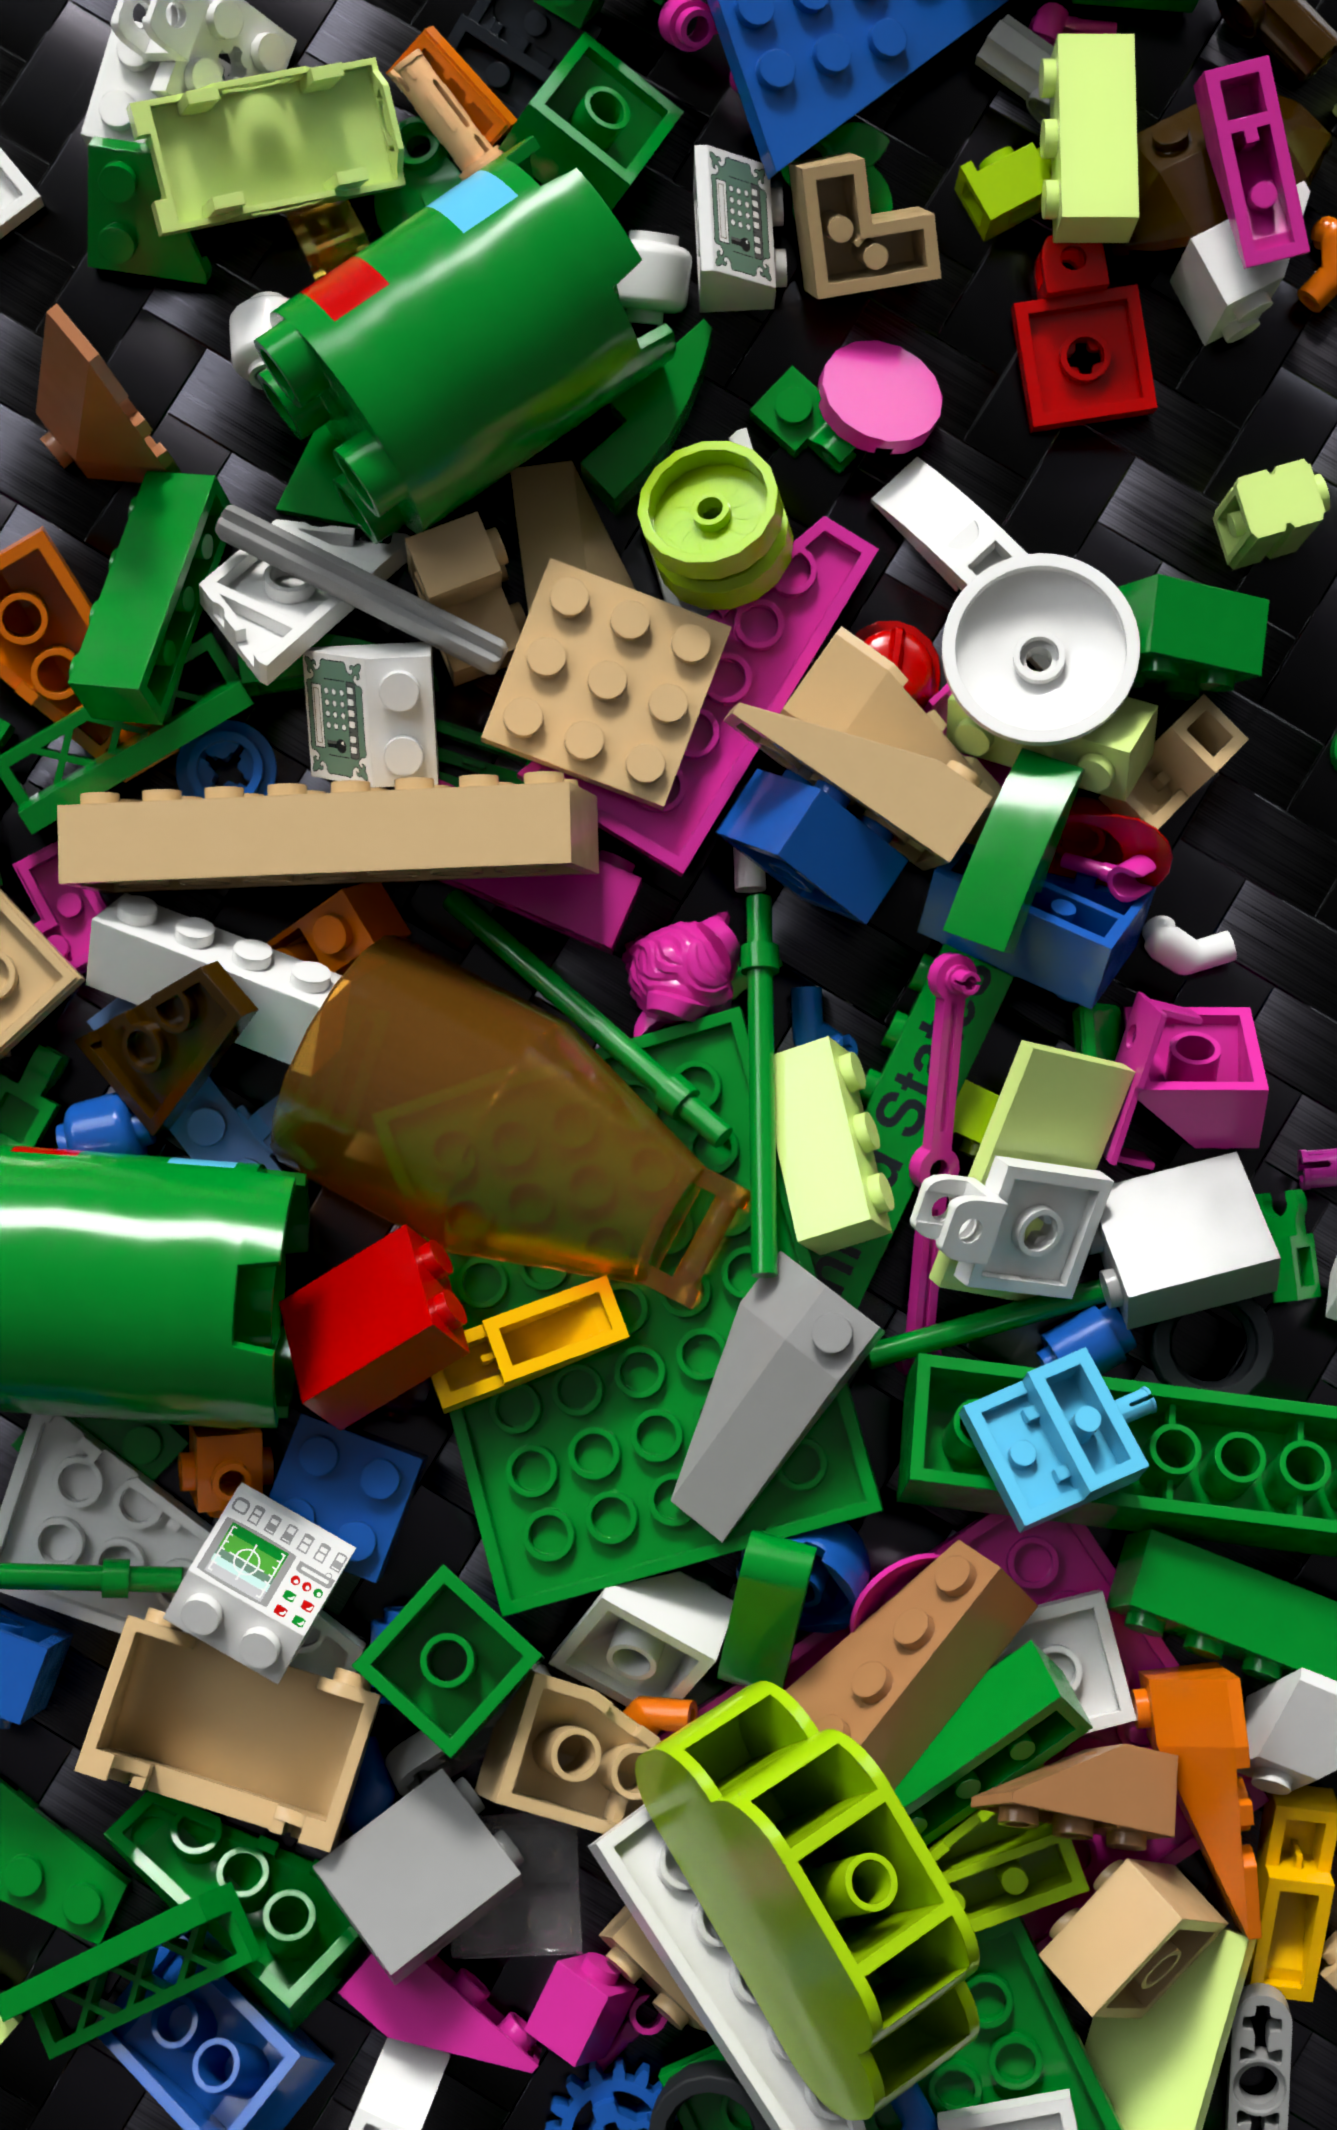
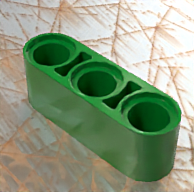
M752 1529L738 1578L717 1674L718 1680L742 1687H747L758 1681H768L783 1689L817 1547Z

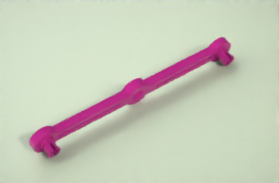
M953 952L944 953L937 957L930 966L927 976L929 989L936 996L923 1145L915 1151L909 1164V1177L912 1183L919 1188L918 1194L922 1182L930 1177L931 1167L936 1161L940 1160L941 1162L938 1174L958 1175L960 1171L959 1159L956 1153L952 1151L965 999L978 992L980 985L976 983L981 982V979L971 959ZM942 1197L934 1203L932 1216H939L946 1211L947 1197ZM916 1230L914 1234L906 1332L936 1324L939 1287L928 1277L939 1249L936 1247V1240L924 1237ZM942 1350L927 1353L943 1356ZM916 1357L894 1364L898 1371L907 1376Z

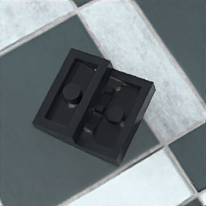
M477 0L468 17L461 14L446 41L518 119L528 103L584 31L600 44L607 32L590 20L579 29L533 0Z

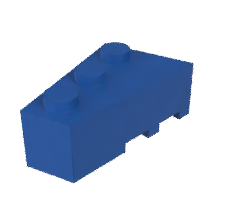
M963 842L950 863L938 866L935 869L917 932L939 941L942 945L947 944L963 953L995 966L997 969L1014 977H1019L1051 991L1062 1000L1077 1003L1092 1010L1136 948L1156 887L1151 886V891L1136 900L1120 902L1111 894L1108 886L1095 884L1096 877L1076 872L1073 879L1048 873L1041 893H1035L1014 954L1003 953L943 931L956 893L976 846Z

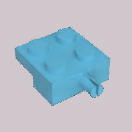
M1085 1347L1027 1372L1023 1380L964 1405L959 1416L1019 1533H1022L1136 1482L1149 1467V1464L1127 1424L1150 1413H1156L1157 1404L1154 1397L1147 1400L1152 1393L1146 1386L1114 1400Z

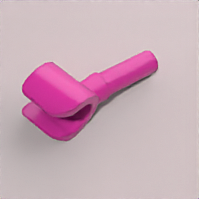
M1051 2L1044 4L1038 9L1037 14L1031 19L1029 25L1031 31L1052 46H1054L1058 34H1116L1117 32L1116 22L1068 16L1069 12L1066 8Z
M1065 852L1060 863L1062 868L1093 876L1107 882L1111 894L1120 902L1136 900L1151 891V886L1141 884L1136 878L1144 877L1156 870L1153 860L1140 854L1129 858L1119 865Z
M648 1992L636 1994L626 2014L627 2020L620 2027L606 2057L596 2060L602 2067L603 2072L640 2034L653 2035L664 2028L667 2019L660 2013L649 2024H640L636 2020V2010L650 1996Z

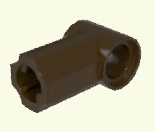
M1216 0L1218 10L1223 19L1237 34L1248 39L1256 36L1301 84L1307 79H1311L1337 52V32L1306 0Z

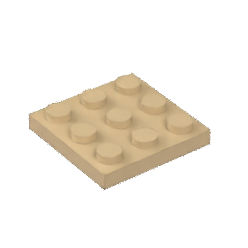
M550 558L481 736V742L663 811L732 627Z

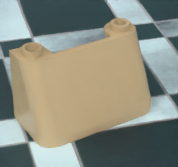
M149 1607L145 1620L128 1615L74 1771L104 1781L111 1779L128 1784V1781H130L129 1787L142 1791L148 1790L267 1828L270 1832L279 1835L290 1832L291 1837L299 1839L298 1843L329 1853L335 1850L345 1823L382 1695L371 1692L372 1684L361 1674L336 1667L333 1679L289 1666L279 1684H276L193 1635L182 1632V1629L163 1619L166 1612Z

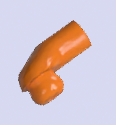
M1332 216L1322 217L1314 224L1311 230V239L1314 240L1313 245L1316 249L1321 250V267L1297 292L1300 301L1308 309L1316 313H1320L1337 295V219Z
M638 1696L626 1707L623 1713L638 1724L645 1726L655 1735H658L660 1731L677 1732L697 1719L698 1707L695 1700Z

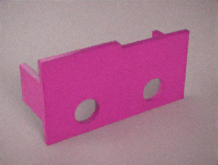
M1137 992L1115 1062L1125 1064L1136 1073L1102 1155L1112 1165H1117V1162L1154 1170L1155 1163L1145 1152L1122 1146L1140 1091L1145 1087L1167 1017L1197 1025H1202L1203 1019L1190 1008L1153 1000L1142 992ZM1137 1028L1136 1038L1132 1046V1038Z

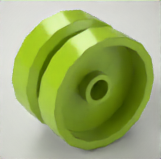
M701 441L676 450L653 469L641 489L637 514L645 539L654 556L663 583L680 601L703 610L734 609L758 600L778 584L791 562L794 536L771 467L753 449L731 441Z

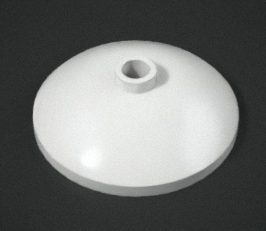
M1035 553L1020 555L1003 560L981 572L969 582L955 600L948 614L942 639V662L945 678L950 691L962 710L981 728L1010 742L1029 746H1050L1071 742L1102 726L1117 712L1127 698L1133 686L1140 659V638L1137 622L1130 605L1121 591L1109 578L1092 566L1077 559L1057 554ZM1033 655H1042L1048 659L1050 667L1045 671L1036 672L1028 667L1026 661Z

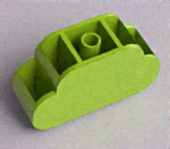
M758 1681L748 1685L638 1756L635 1763L636 1781L652 1821L793 2066L810 2090L832 2112L850 2121L869 2119L977 2038L980 2028L979 2016L972 1994L965 1982L968 1977L977 1971L980 1962L979 1947L972 1925L884 1773L872 1757L856 1741L835 1729L818 1731L809 1715L790 1694L774 1683Z

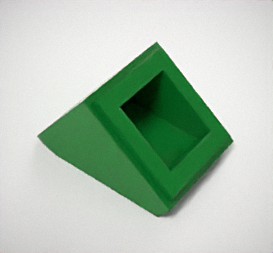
M1096 1003L1091 1010L1079 1005L1072 1012L1075 1052L1115 1062L1123 1038L1120 1008L1116 1005Z

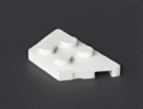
M276 519L271 523L385 581L407 562L405 538L410 536L405 533L394 532L390 544H375L374 542L356 541L355 528L333 525L316 527L306 522ZM242 550L237 551L199 583L201 606L256 678L267 686L356 608Z

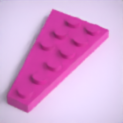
M824 516L793 542L791 562L778 584L756 601L731 610H714L707 618L732 628L663 811L564 773V779L578 780L580 788L597 796L598 827L682 877L759 749L723 720L739 702L780 714L879 548ZM531 761L517 773V778L524 782V773L560 771Z

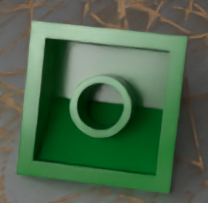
M584 31L528 103L498 149L506 152L528 136H534L541 148L531 155L533 177L544 185L577 168L612 211L684 111Z

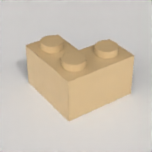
M848 152L795 161L788 164L802 277L806 292L817 299H824L941 279L935 214L919 206L871 214L864 158Z
M477 511L405 538L408 571L418 597L503 639L507 644L508 651L499 670L508 667L527 618L520 603L516 602L509 605L503 592L502 582L509 580L505 567L509 560L496 527L485 530ZM440 650L454 687L487 675V673Z

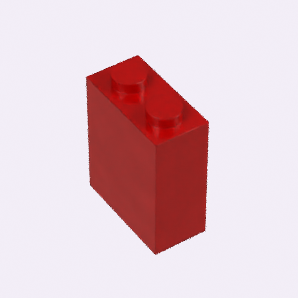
M405 1224L279 1302L302 1404L338 1430L345 1429L470 1353L462 1327L467 1323V1316L461 1302L452 1291L448 1276L453 1273V1266L448 1254L436 1240L426 1241Z

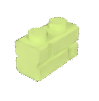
M1304 458L1276 466L1271 474L1266 469L1239 477L1215 510L1213 517L1227 565H1230L1235 570L1259 563L1265 556L1272 559L1296 552L1321 523L1325 512L1330 510L1328 487L1321 474H1313L1311 464H1308Z

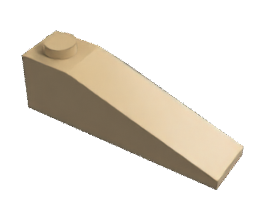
M841 626L783 707L780 714L937 759L945 765L950 760H954L974 771L983 780L979 788L993 797L964 840L965 843L976 845L1002 787L977 758L963 756L944 735L943 730L947 727V724L934 709L925 713L904 689L908 679L899 668ZM803 766L799 772H795L807 781L812 775Z

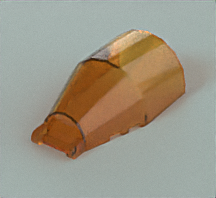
M385 935L365 949L333 986L308 1026L288 1068L272 1117L270 1147L279 1162L299 1173L307 1174L308 1178L399 1227L407 1224L426 1241L436 1240L448 1253L503 1261L523 1266H533L594 1278L607 1275L608 1280L648 1286L691 1310L701 1294L700 1291L696 1290V1287L738 1208L745 1211L750 1201V1191L708 1169L567 1021L401 935ZM703 1189L714 1195L715 1198L672 1277L658 1268L698 1193Z

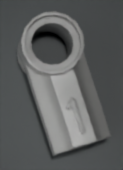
M1007 14L1004 19L999 20L987 36L985 43L976 56L975 65L1026 100L1028 111L1038 123L1042 124L1043 119H1050V98H1040L1039 68L1042 58L1051 57L1054 46Z

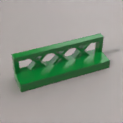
M211 631L191 642L184 664L208 651L226 682L204 695L178 689L182 674L181 670L162 725L147 727L131 722L92 719L83 706L0 755V778L17 803L18 814L31 835L57 820V805L80 804L81 793L105 792L254 704ZM176 697L192 701L172 713ZM86 721L113 727L108 751L95 759L68 753L74 728ZM121 729L138 733L117 745ZM64 735L61 751L44 747ZM32 753L59 760L53 784L31 797L10 767ZM66 762L82 765V767L62 778Z
M232 1882L197 1895L1 1993L0 2016L2 2021L5 2022L30 2011L49 2060L245 1966L263 1957L234 1886ZM221 1916L237 1954L227 1959L202 1949L209 1923ZM191 1932L189 1941L180 1938L181 1936ZM161 1946L184 1957L176 1984H172L152 1974L157 1952ZM140 1957L138 1967L129 1963L130 1961ZM198 1964L207 1968L195 1974ZM110 1971L133 1982L125 2009L102 1999ZM90 1982L88 1991L80 1988V1986ZM147 1989L156 1993L145 1998ZM60 1996L83 2006L76 2033L65 2037L51 2003V2000ZM97 2014L105 2017L104 2019L94 2023Z

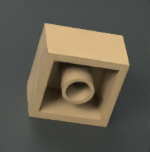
M1127 1858L1125 1861L1117 1860L1099 1874L1093 1884L1096 1893L1081 1909H1071L1056 1921L1049 1932L1052 1941L1038 1956L1091 2017L1142 2018L1229 1923L1175 1865Z

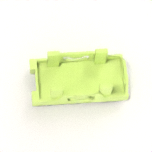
M376 57L312 68L302 66L212 83L181 94L129 103L126 108L134 141L145 139L146 145L150 149L158 180L161 200L154 201L151 204L159 237L397 190L406 185L403 174L404 146L390 87L378 69Z

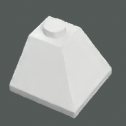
M681 1571L607 1587L552 1653L548 1664L625 1706H628L638 1696L683 1699L717 1661L728 1628L733 1600Z
M1300 1668L1246 1697L1244 1713L1249 1744L1250 1768L1237 1769V1772L1251 1777V1783L1254 1787L1272 1794L1287 1795L1291 1791L1319 1780L1337 1770V1681L1305 1668Z

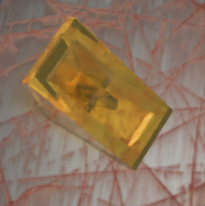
M348 199L285 212L314 282L370 245L366 233Z

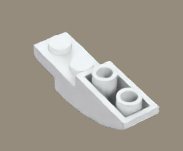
M918 457L871 498V503L956 592L959 589L962 591L969 582L987 568L1003 560L1028 554L973 501ZM1033 655L1027 659L1040 672L1050 667V662L1042 655Z

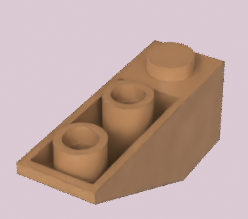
M1130 1744L1084 1749L971 1797V1808L998 1813L997 1823L1007 1827L1038 1828L1039 1822L1053 1825L1052 1835L1056 1837L1090 1840L1093 1839L1094 1833L1106 1836V1847L1126 1851H1144L1147 1848V1840L1175 1837L1178 1755Z

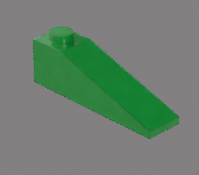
M147 1791L103 1833L104 1838L170 1908L204 1892L232 1882L263 1957L231 1973L292 2033L340 1983L365 1944L318 1880L312 1866L320 1860L315 1859L312 1862L280 1848V1843L262 1835L257 1838L222 1823L220 1817L189 1803ZM222 1916L211 1921L204 1941L205 1946L213 1954L223 1959L237 1954Z

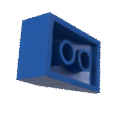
M187 1933L180 1938L189 1941L190 1935ZM163 1946L159 1947L152 1974L172 1984H176L184 1957ZM198 1964L195 1974L207 1968ZM231 1972L98 2037L183 2130H283L335 2065L299 2026L292 2033ZM132 1981L114 2002V2005L122 2009L126 2008L133 1984ZM147 1989L145 1998L156 1993Z

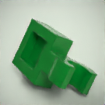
M792 365L749 410L750 419L794 459L809 446L833 471L840 475L857 457L853 452L856 447L837 436L823 419L819 408L821 400L819 390L817 391V387Z
M39 1044L20 1081L9 1075L1 1074L0 1145L40 1147L62 1108L61 1104L46 1096L64 1073L71 1059L69 1056L49 1045L45 1047Z
M1303 1190L1285 1191L1287 1208L1282 1216L1277 1215L1273 1210L1271 1193L1255 1194L1281 1257L1277 1291L1272 1292L1273 1302L1298 1301L1321 1297L1313 1233L1306 1234L1305 1215L1307 1212V1199Z

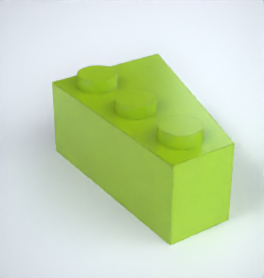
M1041 1764L1039 1767H1037V1768L1034 1769V1770H1037V1769H1039V1768H1041V1767H1044V1764ZM978 1809L927 1845L928 1850L964 1909L974 1933L1090 1890L1072 1840L1053 1836V1825L1039 1822L1038 1828L1030 1829L1007 1827L997 1823L998 1813Z

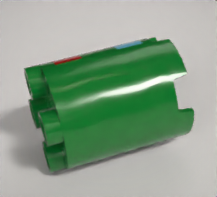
M528 136L273 310L269 317L272 328L254 340L255 347L267 367L257 374L258 381L269 401L289 429L302 440L325 424L339 444L338 447L333 449V455L343 473L333 479V485L349 513L375 544L380 543L404 525L416 534L428 530L664 366L675 356L676 343L672 329L665 323L637 339L630 320L619 300L617 284L642 261L623 227L598 192L577 168L542 186L534 180L531 169V155L541 148L534 136Z
M0 1145V1412L242 1429L243 1427L277 1428L278 1418L289 1417L297 1381L285 1327L282 1326L283 1318L279 1302L285 1299L286 1254L308 1252L310 1247V1198L307 1174L270 1170L264 1164Z

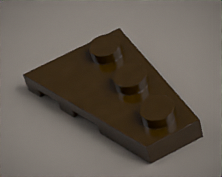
M218 961L199 967L150 996L151 998L138 1006L109 1020V1023L74 1041L153 1137L171 1129L259 1010Z

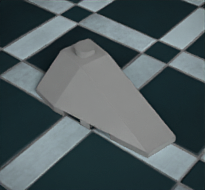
M779 1251L778 1276L759 1278L739 1304L670 1501L723 1543L885 1334V1331L790 1257Z

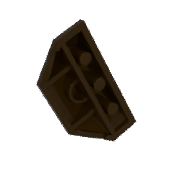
M1277 95L1296 184L1305 181L1309 187L1321 166L1324 155L1332 147V135L1300 102ZM1197 103L1137 133L1139 219L1129 243H1102V245L1113 258L1128 256L1132 250L1155 252L1187 247L1191 238L1228 220L1207 152Z

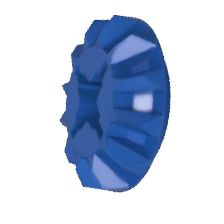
M226 720L181 747L176 761V780L179 790L182 791V796H196L205 799L204 788L215 787V783L218 780V775L212 769V765L205 759L210 757L214 761L219 759L222 762L228 763L234 756L237 757L243 749L239 756L241 760L237 768L249 784L244 786L241 783L237 785L234 782L227 781L223 786L243 787L244 793H256L267 796V785L275 784L279 776L274 750L266 738L255 728L239 721Z

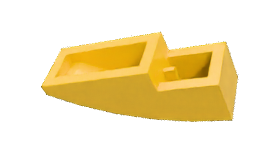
M607 1275L482 1320L481 1325L465 1330L464 1334L470 1353L431 1376V1380L443 1413L446 1414L539 1378L629 1339V1333Z
M1305 1785L1291 1791L1287 1795L1266 1792L1270 1801L1264 1804L1256 1859L1262 1938L1256 1940L1247 1972L1246 1985L1266 1983L1276 1987L1286 1999L1313 2002L1335 1889L1330 1872L1337 1841V1800L1332 1788Z

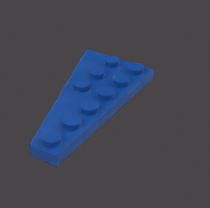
M707 0L768 180L951 43L958 40L998 8H1001L1010 1Z

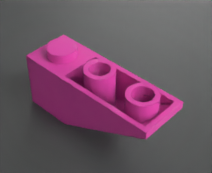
M369 1950L345 1977L338 1993L388 2038L528 2073H533L539 2066L541 2049L535 2044L538 2040L524 2031L527 2022L514 2012L510 2011L506 2017L486 2000L490 1995L487 1987L465 1968H460L456 1973L437 1956L441 1950L397 1985L393 1984Z

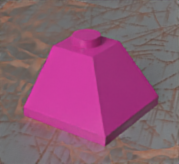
M1124 1007L1123 1009L1125 1029L1132 1007ZM1186 1007L1192 1009L1203 1019L1202 1025L1167 1017L1145 1087L1140 1091L1138 1101L1194 1148H1259L1269 1087L1251 1008ZM1137 1028L1132 1038V1046L1136 1038Z

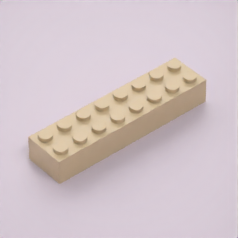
M556 771L524 773V784L499 782V776L463 775L459 776V787L434 785L433 778H398L394 780L395 790L371 788L369 781L344 780L331 782V793L307 790V785L279 783L267 785V796L256 793H244L243 787L215 786L204 788L205 799L196 796H182V791L174 789L142 791V800L120 799V794L113 792L81 793L80 804L57 805L59 884L108 894L599 874L597 796L580 788L578 780L564 779V773Z

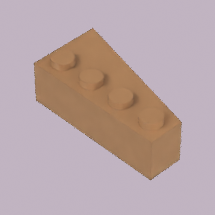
M958 1539L857 1627L854 1633L849 1634L785 1691L805 1710L818 1731L835 1729L856 1741L876 1762L893 1790H895L1037 1609L1038 1605L1001 1567Z

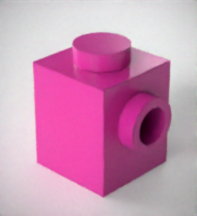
M588 1952L558 1960L524 2031L573 2067L606 2057L639 1988L620 1976L622 1972L608 1962L604 1955Z

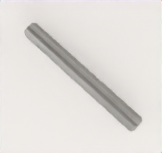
M228 505L217 521L215 532L222 541L489 675L495 674L506 658L508 647L503 639L235 505Z

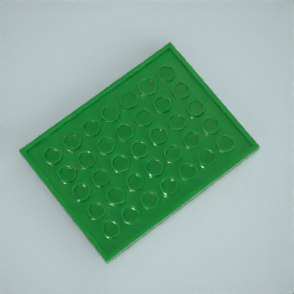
M740 1006L698 1018L694 1022L681 1023L631 1038L671 1075L677 1073L683 1075L700 1091L698 1098L733 1128L728 1140L718 1148L712 1146L682 1118L673 1120L654 1103L655 1094L603 1048L590 1050L372 1115L401 1226L407 1224L426 1241L436 1240L448 1254L453 1266V1273L448 1275L452 1291L461 1302L467 1316V1323L462 1326L464 1331L481 1325L482 1320L607 1275L630 1336L625 1341L556 1371L449 1412L502 1617L745 1550L752 1529L787 1538L884 1511L848 1382L723 1543L670 1501L739 1304L759 1279L751 1276L748 1028ZM776 1148L778 1253L782 1251L818 1279L810 1249L797 1242Z

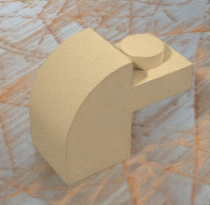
M1203 694L1155 741L1153 756L1126 801L1105 795H1100L1098 798L1113 814L1139 818L1159 829L1249 739Z

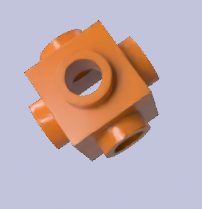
M189 1426V1452H180L178 1454L180 1491H190L197 1512H207L209 1516L214 1518H220L241 1482L263 1494V1486L273 1485L274 1461L271 1446L263 1447L261 1429L254 1427L228 1429Z

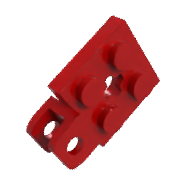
M1053 235L1048 236L1034 266L1037 300L1014 303L1011 308L1030 433L1154 414L1158 406L1138 284L1107 289L1110 282L1102 243H1053ZM1063 263L1071 264L1076 270L1066 268ZM1076 344H1086L1088 353H1098L1100 356V363L1092 366L1090 374H1081L1077 367H1071L1068 363L1067 358L1074 355Z

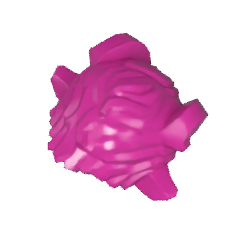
M728 911L719 912L701 922H677L653 931L648 935H639L634 941L625 944L626 952L622 955V961L626 964L625 969L629 975L627 982L631 988L630 995L637 1002V1007L643 1010L635 1024L633 1037L657 1031L665 1025L675 1026L685 1022H694L698 1018L731 1009L734 992L732 980L739 967L741 947L736 936L728 927L730 921Z

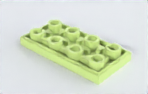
M1021 1040L968 1177L976 1178L985 1186L995 1155L1096 1170L1136 1072L1123 1063ZM1038 1217L1026 1228L1024 1233L1025 1240L1031 1231L1041 1230L1043 1221ZM940 1250L928 1277L940 1288L1019 1301L1037 1296L967 1287L954 1276L958 1261L947 1257Z
M1225 1927L1142 2018L1093 2017L1085 2049L1124 2130L1203 2129L1257 1939L1248 1940L1244 1934Z

